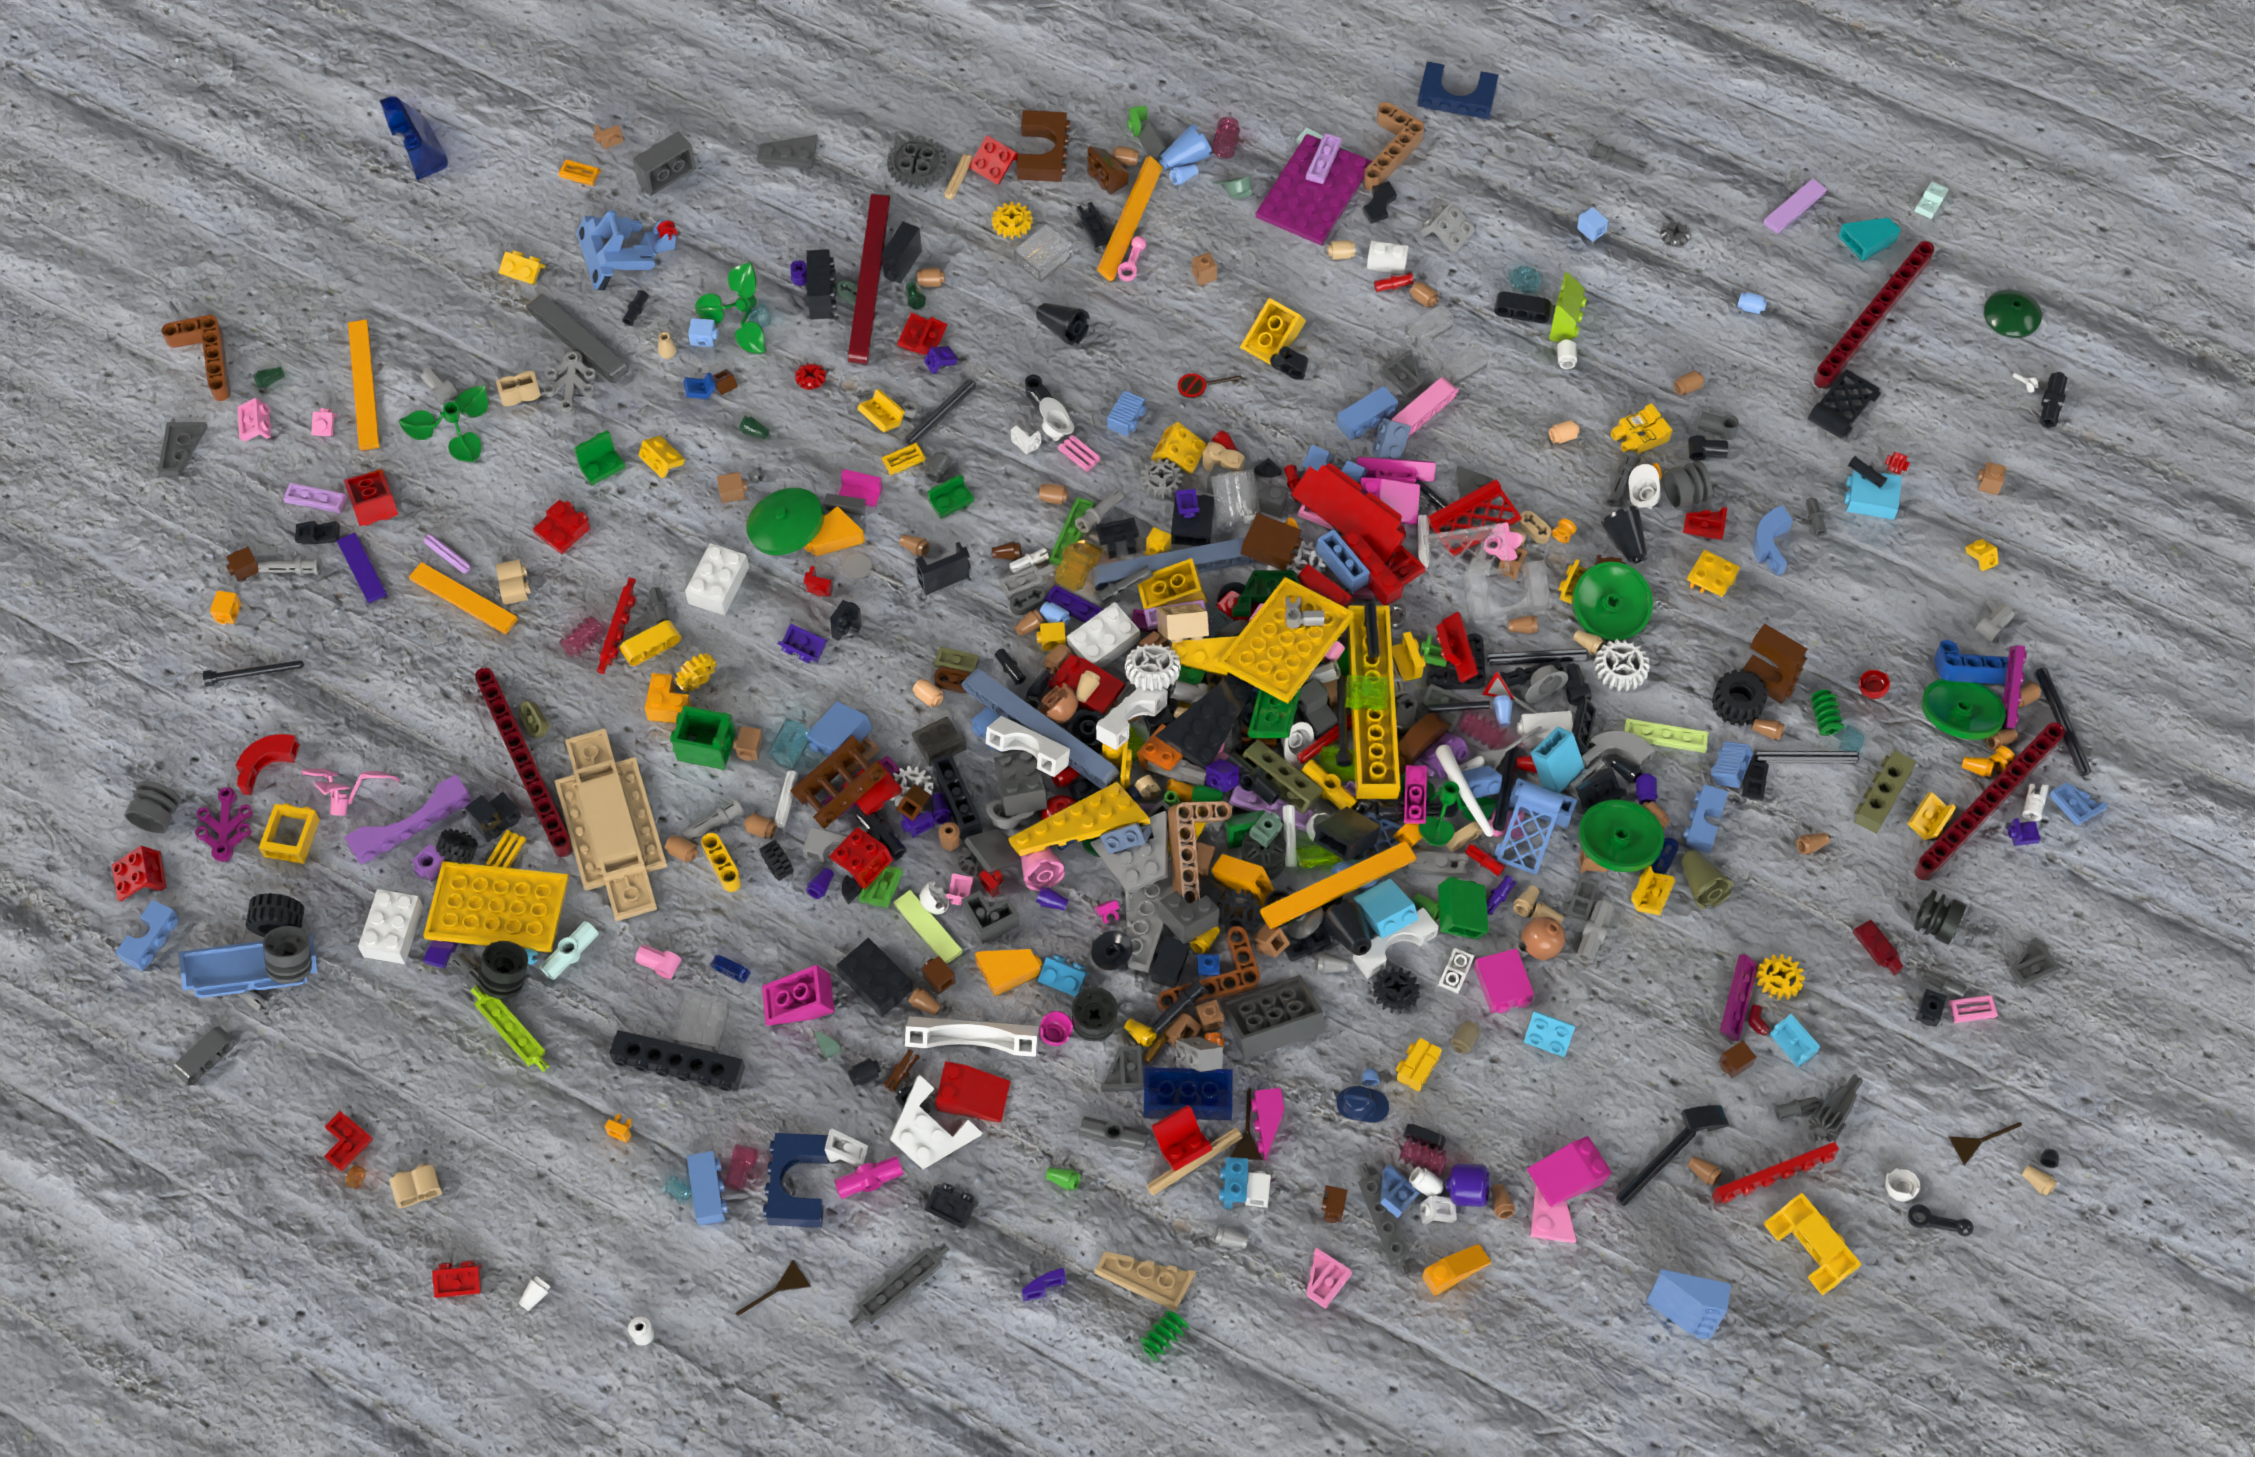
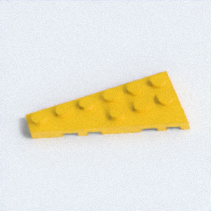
M1115 782L1009 837V843L1019 856L1043 851L1050 845L1058 844L1063 846L1067 845V841L1077 839L1079 842L1099 837L1103 833L1134 823L1147 825L1150 824V818L1122 786Z

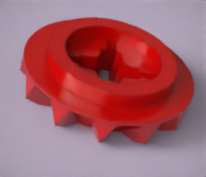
M815 362L813 364L806 363L804 366L800 365L799 369L795 371L796 383L803 389H816L826 379V373L822 365L818 366ZM807 373H809V374H812V373H813V374H814V377H811V376H808V377H807Z

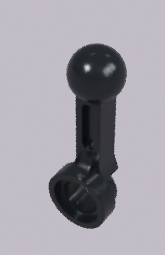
M1921 1204L1912 1206L1908 1212V1221L1916 1228H1938L1957 1232L1960 1236L1964 1237L1971 1235L1974 1230L1973 1223L1969 1219L1954 1220L1932 1216L1930 1210ZM1913 1214H1923L1925 1216V1221H1915L1913 1218Z

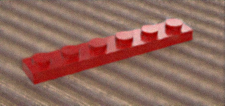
M1832 1142L1715 1188L1712 1198L1715 1204L1722 1201L1723 1203L1731 1202L1736 1198L1735 1196L1742 1193L1744 1196L1749 1195L1756 1190L1755 1188L1762 1185L1766 1188L1776 1182L1775 1180L1780 1178L1786 1180L1796 1174L1795 1172L1801 1170L1807 1172L1818 1163H1830L1835 1159L1839 1148L1836 1142Z

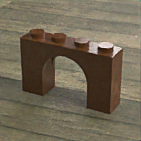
M1023 110L1021 122L1022 136L1046 138L1052 141L1055 146L1044 154L1018 153L1017 180L1062 182V175H1066V163L1063 162L1067 160L1068 149H1065V146L1069 145V134H1066V131H1070V120H1067V112Z
M1764 623L1755 635L1750 648L1771 660L1778 668L1752 655L1743 667V670L1746 673H1749V671L1753 672L1755 677L1758 675L1761 678L1760 682L1764 681L1766 684L1767 696L1782 704L1785 698L1790 699L1795 691L1794 687L1799 681L1798 677L1804 669L1802 667L1808 659L1805 657L1808 648Z

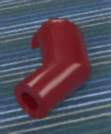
M1754 1004L1751 1007L1748 1024L1757 1034L1765 1036L1770 1032V1027L1761 1018L1763 1008L1760 1005Z

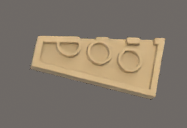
M1106 1251L1095 1268V1274L1175 1312L1178 1310L1190 1287L1196 1271H1183L1170 1265L1168 1267L1160 1266L1152 1261L1146 1260L1142 1262L1134 1260L1133 1257Z

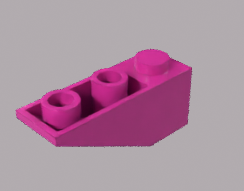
M1406 765L1404 823L1426 824L1427 766Z
M1281 1088L1257 1090L1254 1093V1099H1251L1252 1112H1256L1257 1119L1254 1120L1255 1133L1260 1134V1140H1257L1258 1153L1263 1154L1264 1161L1268 1159L1284 1114Z

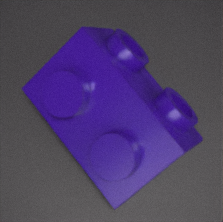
M790 623L782 642L778 640L777 644L782 646L781 651L793 655V652L800 655L798 659L810 664L811 660L818 663L827 640Z

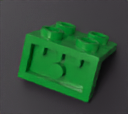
M608 430L598 433L595 437L580 443L574 448L579 469L591 486L626 468L625 463L614 449L611 434Z

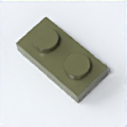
M940 646L934 666L935 668L947 667L966 671L971 674L977 668L979 655Z

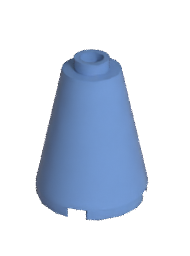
M1195 124L1190 125L1161 154L1160 164L1164 170L1168 169L1171 171L1174 167L1187 166L1213 155L1210 153L1212 151L1203 133H1197L1196 130L1199 128Z

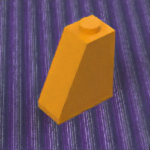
M837 506L824 516L823 525L819 533L803 548L808 553L811 552L815 557L864 543V531Z
M1222 854L1211 869L1218 883L1232 891L1235 889L1238 894H1240L1242 889L1245 891L1246 896L1250 892L1253 893L1251 899L1258 898L1256 904L1265 907L1267 895L1275 890L1264 868L1250 862Z
M1031 949L978 951L975 953L976 964L994 997L1038 977L1041 973L1040 967L1042 962L1038 955L1033 954Z

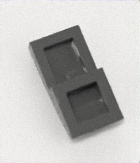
M1579 876L1567 915L1584 921L1588 920L1599 882Z

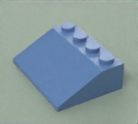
M1661 1269L1646 1302L1687 1333L1693 1334L1698 1339L1712 1338L1728 1310L1731 1284Z

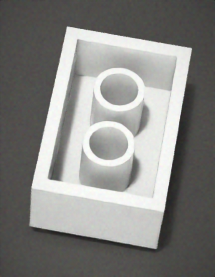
M710 543L685 590L688 604L725 616L749 569L747 555Z
M1115 602L1066 636L1068 648L1075 656L1087 659L1101 669L1141 641L1140 630Z
M377 889L358 945L363 957L400 964L406 963L423 910L419 896Z

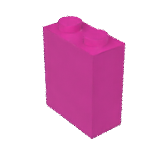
M1517 948L1476 959L1474 969L1490 1013H1504L1510 1008L1517 1006L1518 1008H1523L1532 1003L1534 992Z

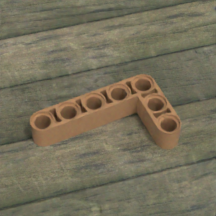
M1388 102L1379 104L1376 121L1378 125L1397 136L1365 169L1364 187L1368 190H1372L1373 186L1384 183L1423 140V122Z
M1184 802L1173 805L1168 810L1173 892L1177 891L1183 898L1186 893L1189 897L1188 904L1200 899L1194 823H1216L1229 819L1232 809L1227 802ZM1198 808L1202 812L1201 817L1198 815ZM1217 808L1220 809L1221 816L1217 814ZM1179 809H1181L1183 813L1182 818L1179 816ZM1180 830L1184 832V838L1180 836ZM1182 851H1184L1186 855L1185 860L1182 858ZM1184 872L1187 874V881L1183 878Z

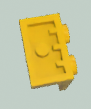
M1177 421L1165 429L1151 459L1157 463L1159 458L1161 460L1168 458L1185 472L1192 474L1207 443Z
M1704 549L1689 573L1687 580L1723 597L1729 586H1733L1736 581L1740 566Z
M1128 741L1117 750L1103 743V758L1112 763L1116 768L1122 767L1121 786L1125 790L1130 786L1132 749H1128Z

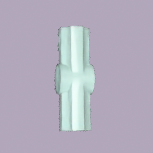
M584 921L569 937L559 942L558 949L540 966V969L550 979L555 980L570 964L579 960L581 952L599 935L598 931L589 922ZM573 948L572 952L565 953L567 949Z

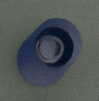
M1360 1085L1342 1090L1336 1100L1337 1109L1340 1114L1352 1120L1376 1123L1383 1120L1389 1111V1102L1385 1095L1377 1090Z

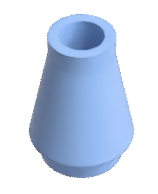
M1195 164L1174 167L1170 171V179L1174 185H1182L1198 174V168Z
M1507 695L1495 697L1492 703L1499 727L1511 725L1513 701Z

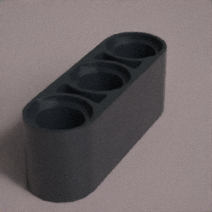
M1503 291L1497 294L1494 313L1500 317L1543 324L1549 320L1552 303L1546 298Z

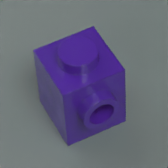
M1223 759L1207 765L1206 785L1222 792H1227L1238 786L1239 766Z

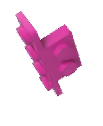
M1357 457V465L1368 470L1365 477L1415 484V481L1418 480L1433 482L1435 478L1436 463L1432 461Z

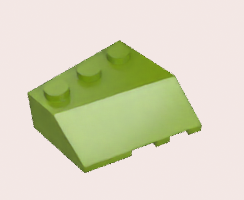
M1568 272L1564 274L1549 340L1556 342L1566 339L1573 341V337L1577 338L1580 327L1576 325L1577 322L1581 323L1583 316L1580 308H1585L1587 297L1584 296L1585 288Z

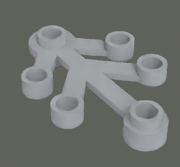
M577 351L566 353L560 365L556 368H548L545 371L547 380L554 381L558 378L559 374L568 369L567 374L554 384L549 383L543 387L544 394L547 397H552L559 389L566 385L564 400L559 406L560 412L564 417H572L576 413L575 404L572 402L574 384L583 391V395L586 397H591L595 393L593 385L586 384L575 374L576 369L584 374L587 381L596 379L595 370L586 367L582 363V355Z

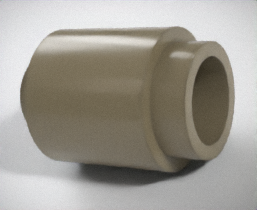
M1465 1021L1459 1026L1451 1040V1045L1457 1053L1464 1054L1471 1051L1480 1036L1479 1026L1471 1021Z

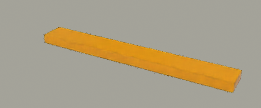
M1151 155L1146 157L1097 268V271L1109 282L1114 280L1118 267L1123 260L1163 168Z
M367 319L348 322L360 451L380 448L369 324Z
M1404 841L1262 908L1260 913L1271 930L1416 861L1417 857L1408 843Z

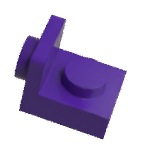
M929 810L925 813H920L914 821L901 813V827L905 833L909 832L912 838L934 827V819Z
M2014 818L2008 826V836L2010 839L2012 838L2014 846L2038 844L2041 840L2035 821L2019 823V819Z

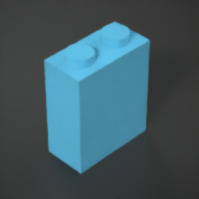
M1853 470L1852 475H1848L1846 487H1849V492L1846 491L1844 503L1847 504L1846 512L1894 520L1899 509L1902 476L1880 473L1888 479L1882 488L1879 489L1869 480L1862 479V475Z
M1558 726L1531 752L1542 787L1560 793L1581 773L1580 771L1585 769L1574 734Z
M1390 878L1353 897L1354 901L1363 909L1367 924L1381 939L1419 920L1414 903Z

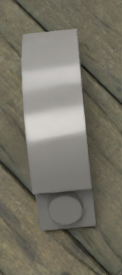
M1608 731L1590 739L1588 750L1586 753L1581 754L1585 769L1597 759L1607 756H1618L1640 765V768H1642L1652 760L1655 749L1647 741L1635 734L1625 731Z

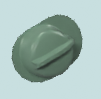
M1255 174L1212 182V184H1223L1231 197L1240 199L1253 193L1251 176Z

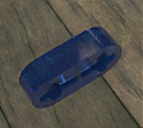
M1670 837L1664 838L1661 854L1650 865L1654 873L1666 874L1679 848L1675 839ZM1670 845L1671 849L1668 854L1664 853L1666 847ZM1661 859H1663V866H1661V868H1658L1657 864L1660 862Z
M715 955L710 963L714 970L740 983H746L751 974L744 966L721 955Z

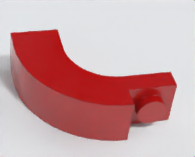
M269 735L255 741L243 751L235 765L240 773L237 778V786L243 795H252L257 776L266 765L273 762L295 763L300 747L295 735Z

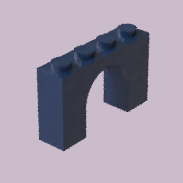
M1427 61L1418 97V107L1489 120L1499 74L1481 71L1477 88L1468 95L1457 96L1450 94L1442 86L1445 65Z
M775 1133V1139L770 1142V1154H773L772 1161L768 1162L767 1169L768 1175H771L770 1183H766L765 1196H768V1204L763 1206V1217L766 1218L768 1225L822 1228L823 1200L793 1197L783 1190L782 1180L785 1173L794 1165L800 1163L828 1164L829 1159L825 1152L828 1135Z

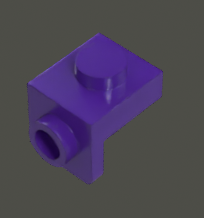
M949 346L931 347L924 363L932 374H936L940 366L956 365L958 358Z
M1196 489L1176 491L1178 516L1183 515L1184 518L1196 517L1195 514L1200 512Z

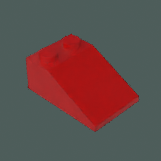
M382 469L343 480L359 527L371 525L379 520H388L398 515L393 496Z
M1308 563L1297 576L1302 586L1347 609L1355 601L1351 595Z
M1070 654L1048 683L1050 689L1057 685L1061 688L1063 687L1062 683H1065L1076 694L1081 674H1084L1085 671H1091L1100 677V684L1085 703L1078 701V707L1088 711L1096 710L1104 715L1125 688V683L1087 659Z
M945 1061L935 1101L936 1109L938 1112L1002 1123L1011 1081L968 1065Z

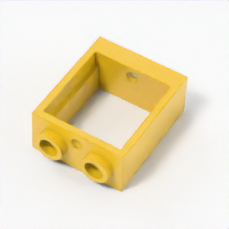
M287 803L282 805L274 804L259 845V850L263 857L304 864L320 821L316 811L310 807L298 808ZM282 816L306 820L297 847L273 843Z

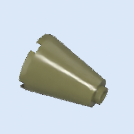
M1690 850L1683 855L1681 864L1693 899L1699 908L1707 909L1706 906L1711 904L1713 907L1718 906L1732 894L1730 890L1731 887H1734L1732 880L1699 851Z

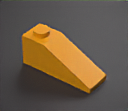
M1476 1244L1444 1257L1425 1268L1422 1278L1432 1294L1436 1296L1492 1262L1481 1245Z

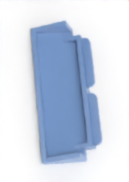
M311 934L309 935L312 963L310 973H317L316 955ZM263 941L178 952L183 990L194 989L195 997L199 998L307 983V977L296 983L289 984L277 983L271 980L266 974Z

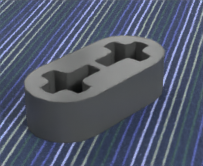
M1034 586L1013 596L1010 600L1011 612L1015 615H1023L1043 605L1045 599L1044 589ZM1036 594L1037 596H1040V598L1037 599L1036 597H1033V595ZM1019 603L1022 607L1015 606V604Z

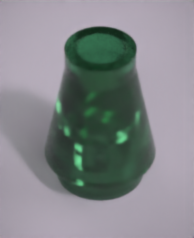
M910 282L905 287L908 305L914 310L922 309L926 304V297L914 282Z
M279 366L277 368L258 370L253 376L257 386L266 389L279 379L284 378L285 374Z
M745 416L739 426V430L743 434L764 440L770 429L763 426L752 416Z

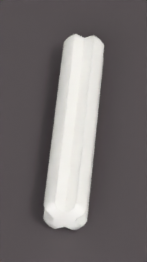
M1419 515L1418 560L1425 568L1429 567V522L1427 515Z
M789 770L786 774L774 822L777 823V828H784L786 826L793 799V794L790 790L796 786L798 780V772Z
M1293 805L1283 806L1284 839L1286 841L1285 866L1296 867L1295 811Z

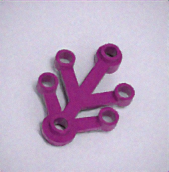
M229 787L222 788L218 793V799L221 802L220 823L211 816V813L205 807L199 808L196 812L200 821L207 823L219 834V841H216L209 835V831L205 826H199L195 830L196 837L212 848L211 854L219 862L230 860L233 855V848L252 833L250 826L247 823H242L253 815V810L247 804L240 806L239 814L229 822L230 806L237 800L234 790ZM249 810L248 813L243 814V811ZM238 826V833L228 840V835ZM205 831L203 835H199L200 832Z

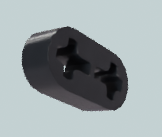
M1407 1124L1403 1133V1137L1408 1141L1435 1151H1442L1446 1142V1138L1443 1135L1415 1124Z

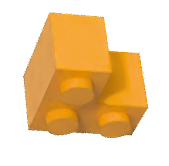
M652 673L644 708L649 721L676 723L677 714L681 713L683 705L692 707L689 694L674 693L676 686L673 675Z

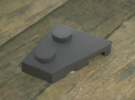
M2035 937L2029 947L2020 955L2019 960L2013 964L2009 973L2021 988H2025L2059 973L2060 967L2037 937Z

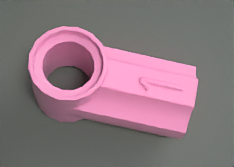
M643 944L637 951L635 961L655 970L663 978L672 979L682 959L673 952H661Z

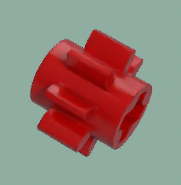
M1894 451L1892 456L1888 455L1886 458L1887 470L1901 475L1902 471L1907 472L1910 462L1906 461L1908 456Z

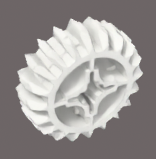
M1616 639L1614 643L1609 641L1607 646L1603 645L1600 651L1597 652L1594 660L1595 673H1598V679H1603V685L1610 684V690L1613 687H1617L1618 692L1621 688H1624L1627 692L1630 687L1635 690L1637 685L1641 686L1643 681L1647 679L1650 665H1648L1649 658L1646 657V651H1641V645L1635 647L1634 641L1628 644L1626 639L1623 640V643ZM1606 661L1610 662V666L1612 667V670H1610V668L1608 667ZM1632 661H1634L1638 670L1634 668V665L1631 663Z
M1153 642L1152 645L1148 646L1145 643L1144 647L1137 646L1136 650H1131V653L1126 658L1125 670L1130 684H1135L1136 688L1142 687L1143 691L1146 689L1151 691L1158 689L1161 691L1162 687L1168 689L1170 684L1174 685L1179 677L1181 664L1175 650H1170L1169 646L1164 648L1162 643L1156 646Z

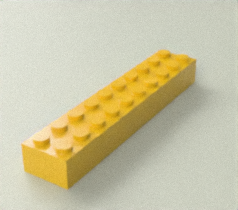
M1348 606L1349 610L1355 612L1354 619L1347 626L1356 799H1398L1400 774L1389 606H1376L1379 657L1370 658L1368 656L1364 606Z

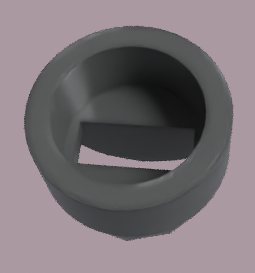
M761 467L747 473L749 479L754 483H759V480L763 481L764 472Z

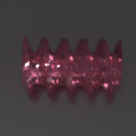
M1223 117L1218 121L1212 150L1221 158L1230 159L1235 154L1237 139L1240 133L1236 119Z
M589 615V618H584L583 623H579L577 629L573 628L571 634H566L565 639H561L559 643L569 656L574 657L573 655L575 654L581 657L582 655L579 650L582 649L586 652L588 649L585 644L593 646L591 639L599 641L597 634L599 633L604 636L605 632L600 623Z
M1470 709L1461 723L1460 732L1465 733L1467 731L1469 738L1474 735L1476 742L1481 739V744L1483 746L1488 744L1490 750L1498 747L1505 737L1507 729L1505 728L1500 732L1499 724L1493 728L1492 720L1486 724L1485 716L1479 720V713L1476 712L1472 716V709Z
M1410 1136L1404 1144L1398 1162L1403 1157L1404 1164L1406 1165L1413 1160V1168L1421 1164V1168L1427 1169L1429 1167V1171L1433 1174L1438 1170V1177L1441 1178L1448 1158L1446 1157V1150L1438 1154V1147L1435 1146L1432 1151H1429V1143L1422 1148L1421 1140L1413 1144V1137Z

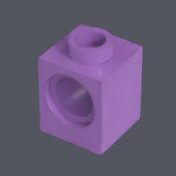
M429 843L412 860L415 868L413 871L419 878L423 879L425 877L432 882L439 875L442 861L447 860L444 859L445 856L441 857L436 848ZM433 862L430 866H425L427 863Z

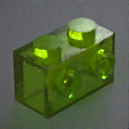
M1347 675L1345 707L1352 709L1369 708L1376 711L1387 709L1389 678Z

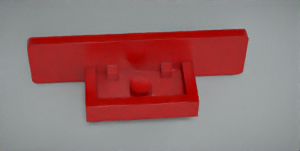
M1455 612L1436 626L1438 633L1436 638L1442 646L1441 654L1446 661L1449 660L1455 666L1459 681L1463 683L1477 675L1478 669L1462 616L1459 612Z

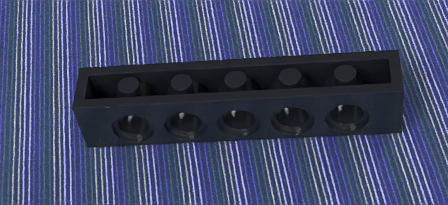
M617 1030L609 1052L612 1062L617 1066L626 1067L628 1065L642 1072L647 1070L654 1071L657 1075L663 1077L671 1075L685 1082L692 1080L706 1087L710 1085L717 1086L723 1091H738L745 1069L743 1059L620 1030ZM634 1050L640 1051L637 1055H630ZM654 1055H661L659 1059L651 1060ZM682 1060L680 1064L672 1065L673 1061ZM695 1065H703L699 1070H693ZM716 1070H724L720 1075L713 1074Z

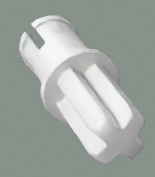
M1041 548L1034 553H1027L1025 557L1009 564L1011 571L1016 574L1048 560L1049 555L1048 553L1045 554L1047 552L1046 549Z

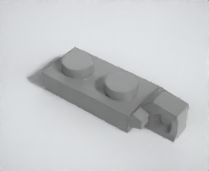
M1052 564L1043 568L1041 566L1036 567L1035 565L1001 579L999 584L1007 600L1031 587H1040L1048 583V580L1056 577L1055 569Z

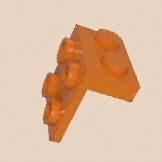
M1163 724L1159 726L1137 752L1140 765L1145 770H1147V763L1149 761L1166 771H1171L1183 757L1182 754L1155 736L1166 727Z

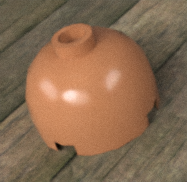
M1062 683L1063 687L1061 688L1058 685L1052 688L1042 698V707H1037L1040 713L1056 724L1069 722L1078 707L1075 692L1065 683Z
M1537 917L1524 927L1521 933V941L1525 942L1527 946L1525 948L1526 951L1534 958L1540 960L1553 959L1565 945V932L1561 924L1555 919Z

